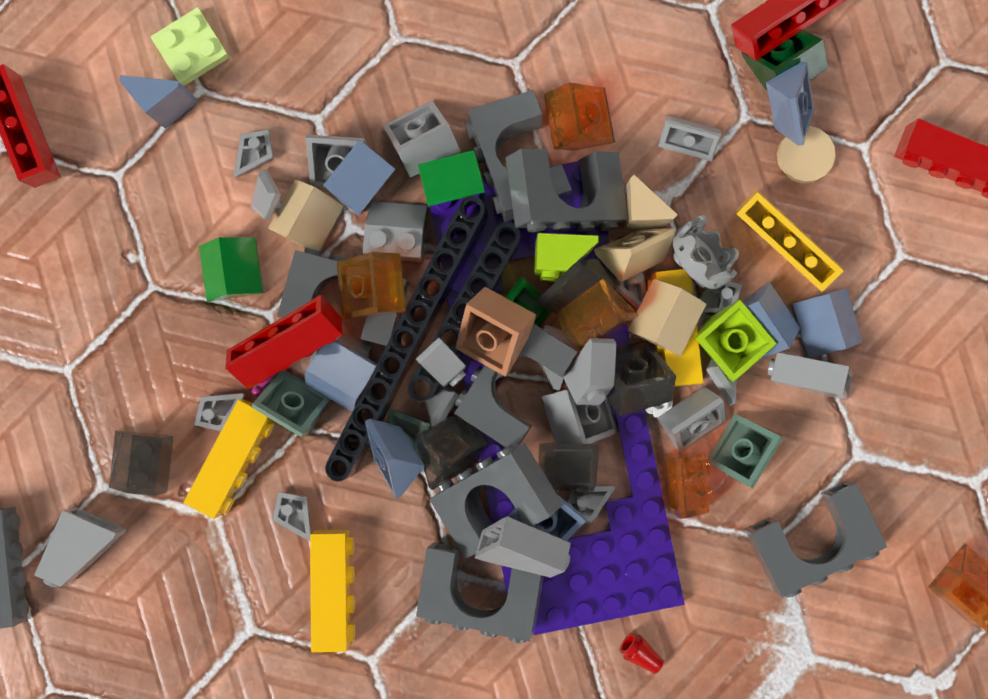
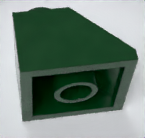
M801 30L758 60H754L744 52H741L742 57L765 90H767L766 82L801 62H807L810 80L828 69L823 39L805 30Z

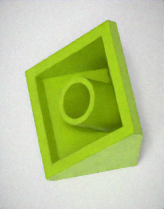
M741 300L735 301L709 317L695 337L731 382L739 378L776 345V342Z

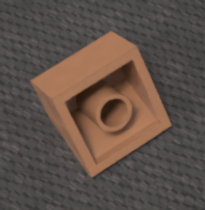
M484 287L466 304L455 348L506 377L530 336L536 314Z

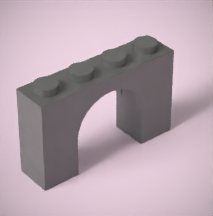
M533 90L468 110L469 121L465 122L469 139L474 138L477 145L474 147L478 164L483 163L486 170L483 172L487 189L492 188L495 197H492L496 214L502 213L504 222L514 220L508 171L498 160L497 152L508 139L541 128L542 112ZM562 164L549 168L551 182L556 194L564 203L570 202L571 187Z
M521 148L506 157L515 228H527L528 232H539L546 228H553V232H561L571 229L570 227H577V231H589L595 227H600L601 231H610L617 229V224L629 220L619 152L595 151L579 160L583 187V198L579 208L567 205L556 194L551 182L547 149Z
M305 248L304 252L295 250L277 317L282 318L318 297L328 283L341 278L353 279L363 285L369 298V308L361 339L387 346L398 324L409 284L406 279H403L404 274L388 269L386 274L375 271L376 266L362 262L359 263V267L348 264L349 259L332 255L331 259L321 257L322 252L310 248Z
M533 324L530 336L518 357L531 358L560 377H564L579 352L536 324ZM486 365L484 367L479 366L471 377V381L474 383L469 391L464 390L455 403L458 408L454 414L501 445L507 447L512 444L516 448L520 446L533 425L508 410L498 399L495 389L498 372Z
M526 443L516 448L512 444L508 445L496 453L497 459L493 460L491 456L487 457L475 465L477 470L474 472L471 468H468L456 476L457 481L454 483L451 479H448L436 487L438 493L429 499L465 559L476 554L482 530L492 525L480 502L481 485H490L505 493L524 523L529 526H533L551 517L563 505Z
M844 481L821 492L835 522L836 536L831 548L818 558L801 559L797 557L792 551L779 522L769 517L744 529L774 592L781 597L786 596L787 598L794 597L802 592L801 588L810 584H821L828 579V575L835 572H846L854 567L853 563L862 559H873L880 554V550L887 548L857 483Z
M16 507L0 508V628L14 627L28 620L29 604L25 599L24 590L26 575L22 571L21 562L23 547L19 542L18 533L20 518L16 513Z
M433 542L427 547L416 617L424 618V621L430 624H441V622L452 624V627L457 630L466 631L469 628L479 630L482 635L488 637L506 636L515 643L531 641L535 633L544 576L512 568L506 602L493 610H480L470 606L459 593L457 587V573L461 554L459 547Z

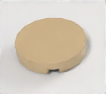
M809 126L804 145H796L785 136L779 143L777 150V162L780 169L784 171L787 175L786 177L790 180L802 184L813 183L824 177L833 167L836 157L835 147L829 135L821 129Z

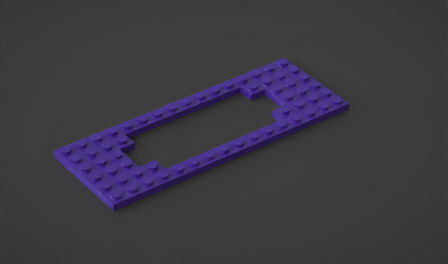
M579 161L562 164L571 187L570 202L566 204L579 208L583 198V187ZM484 180L482 182L485 192L472 196H476L483 201L488 209V217L447 295L450 309L495 229L504 222L502 213L496 214L493 206L492 197H495L492 188L487 189ZM464 198L430 206L437 246L456 209ZM471 205L467 209V217L475 218L478 216L481 210L480 206ZM570 227L571 229L561 232H553V228H546L539 232H528L527 228H519L520 242L509 262L535 257V242L538 233L598 236V243L594 247L596 249L610 242L608 231H601L600 227H595L589 231H577V227ZM464 230L457 231L453 238L454 243L462 244L467 238V232ZM509 230L503 231L499 236L500 241L505 244L512 243L516 238L514 233ZM594 249L559 280L587 275L599 338L614 339L616 342L614 386L610 392L632 496L609 500L605 503L609 530L574 536L567 540V542L571 543L568 553L570 554V562L567 569L553 577L544 576L534 635L685 605L621 294L615 290L617 277L596 256ZM495 255L489 256L485 261V265L490 269H497L499 264L502 263L501 259ZM452 256L443 257L441 260L442 270H448L453 266ZM500 277L493 290L495 293L504 292L502 277ZM477 280L471 285V291L474 294H478L484 287L487 288V284L482 280ZM466 305L460 306L457 310V317L463 320ZM455 331V336H456V341H457L459 335H458V333ZM459 351L460 360L467 366L463 372L466 374L464 381L466 391L468 392L474 383L471 381L473 373L479 366L484 367L485 365ZM474 427L480 462L489 456L493 460L497 459L496 453L505 448V446ZM485 485L494 524L508 517L514 509V505L501 490ZM501 565L508 595L512 568Z

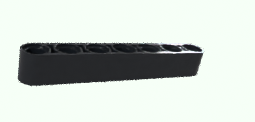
M503 222L495 229L432 343L438 338L443 340V335L448 330H454L459 335L462 320L457 317V310L477 295L471 291L473 282L482 280L487 284L488 289L494 290L520 242V230L515 228L514 223ZM503 231H512L516 236L515 240L510 244L500 241L499 236ZM491 255H495L501 259L502 263L499 268L490 269L485 265L486 259ZM456 344L448 346L456 355L458 354L459 350L455 348ZM419 364L408 384V393L416 401H427L435 395L440 383ZM420 380H425L430 386L429 393L424 397L418 396L414 388L415 384Z

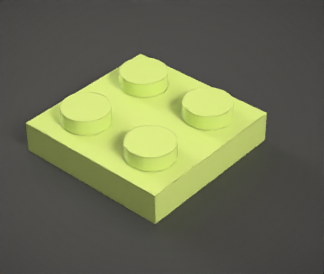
M198 7L150 36L174 76L183 86L230 58Z

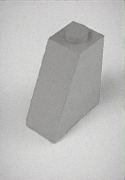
M777 352L776 359H771L768 368V375L772 376L771 381L775 384L842 400H847L853 376L849 366Z
M77 507L62 510L34 576L44 579L43 583L51 587H61L74 581L117 542L127 529Z
M505 517L482 530L475 558L546 577H553L567 569L570 562V554L568 553L571 543L510 517Z

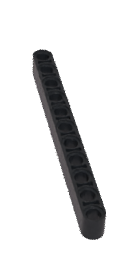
M465 197L456 209L326 462L325 472L331 480L339 482L352 477L357 472L370 447L366 424L362 417L363 411L369 409L373 413V419L381 422L386 416L487 220L488 209L478 197ZM471 205H479L481 209L479 215L475 218L467 217V209ZM459 230L466 231V240L462 244H455L453 239L455 233ZM452 256L453 266L448 270H442L440 263L443 257ZM433 281H438L440 284L439 293L435 296H430L427 291L428 285ZM423 306L427 312L426 318L422 322H417L414 317L415 310ZM406 332H410L413 336V343L408 348H405L401 343V338ZM394 357L400 362V368L395 374L388 368L389 361ZM379 383L385 385L387 390L386 396L383 399L379 398L375 392L376 386ZM352 434L360 439L358 449H354L350 445L349 440ZM339 460L344 461L347 466L345 474H341L337 470V462Z

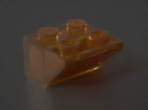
M964 544L928 588L972 626L988 633V562L967 544Z

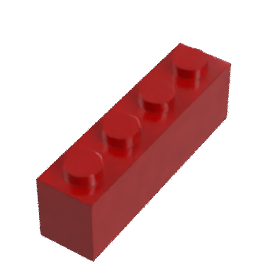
M767 0L731 24L735 46L754 60H758L847 0Z
M4 64L0 65V136L18 181L36 188L61 178L21 75Z
M919 118L905 127L894 155L895 158L902 160V163L906 166L923 168L928 170V173L933 177L950 179L955 181L956 186L981 192L983 197L988 198V146Z
M320 295L229 348L226 355L225 369L247 389H250L257 384L265 382L277 372L288 369L298 360L311 356L316 350L326 344L335 342L342 336V317Z

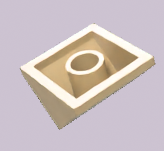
M635 175L630 178L624 188L629 219L624 221V230L664 229L678 214Z
M295 179L282 202L280 210L277 211L268 229L303 248H310L321 252L345 206L316 187Z
M674 228L635 230L594 249L596 256L622 282L663 262L675 236Z
M653 279L628 332L681 356L706 303L682 288Z

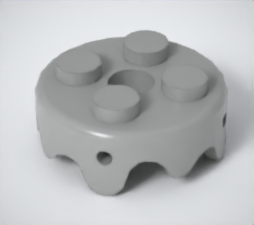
M702 215L677 229L673 238L675 252L673 257L676 263L683 267L700 287L717 289L737 275V272L734 269L730 270V268L738 259L739 251L736 248H724L720 241L721 234L719 231L709 232L702 230L707 224L706 216Z

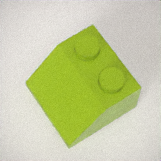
M538 233L535 242L534 276L540 277L542 282H557L559 278H563L594 249L598 243V236Z

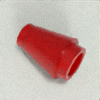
M629 634L620 646V652L625 660L653 674L661 670L664 660L641 635Z

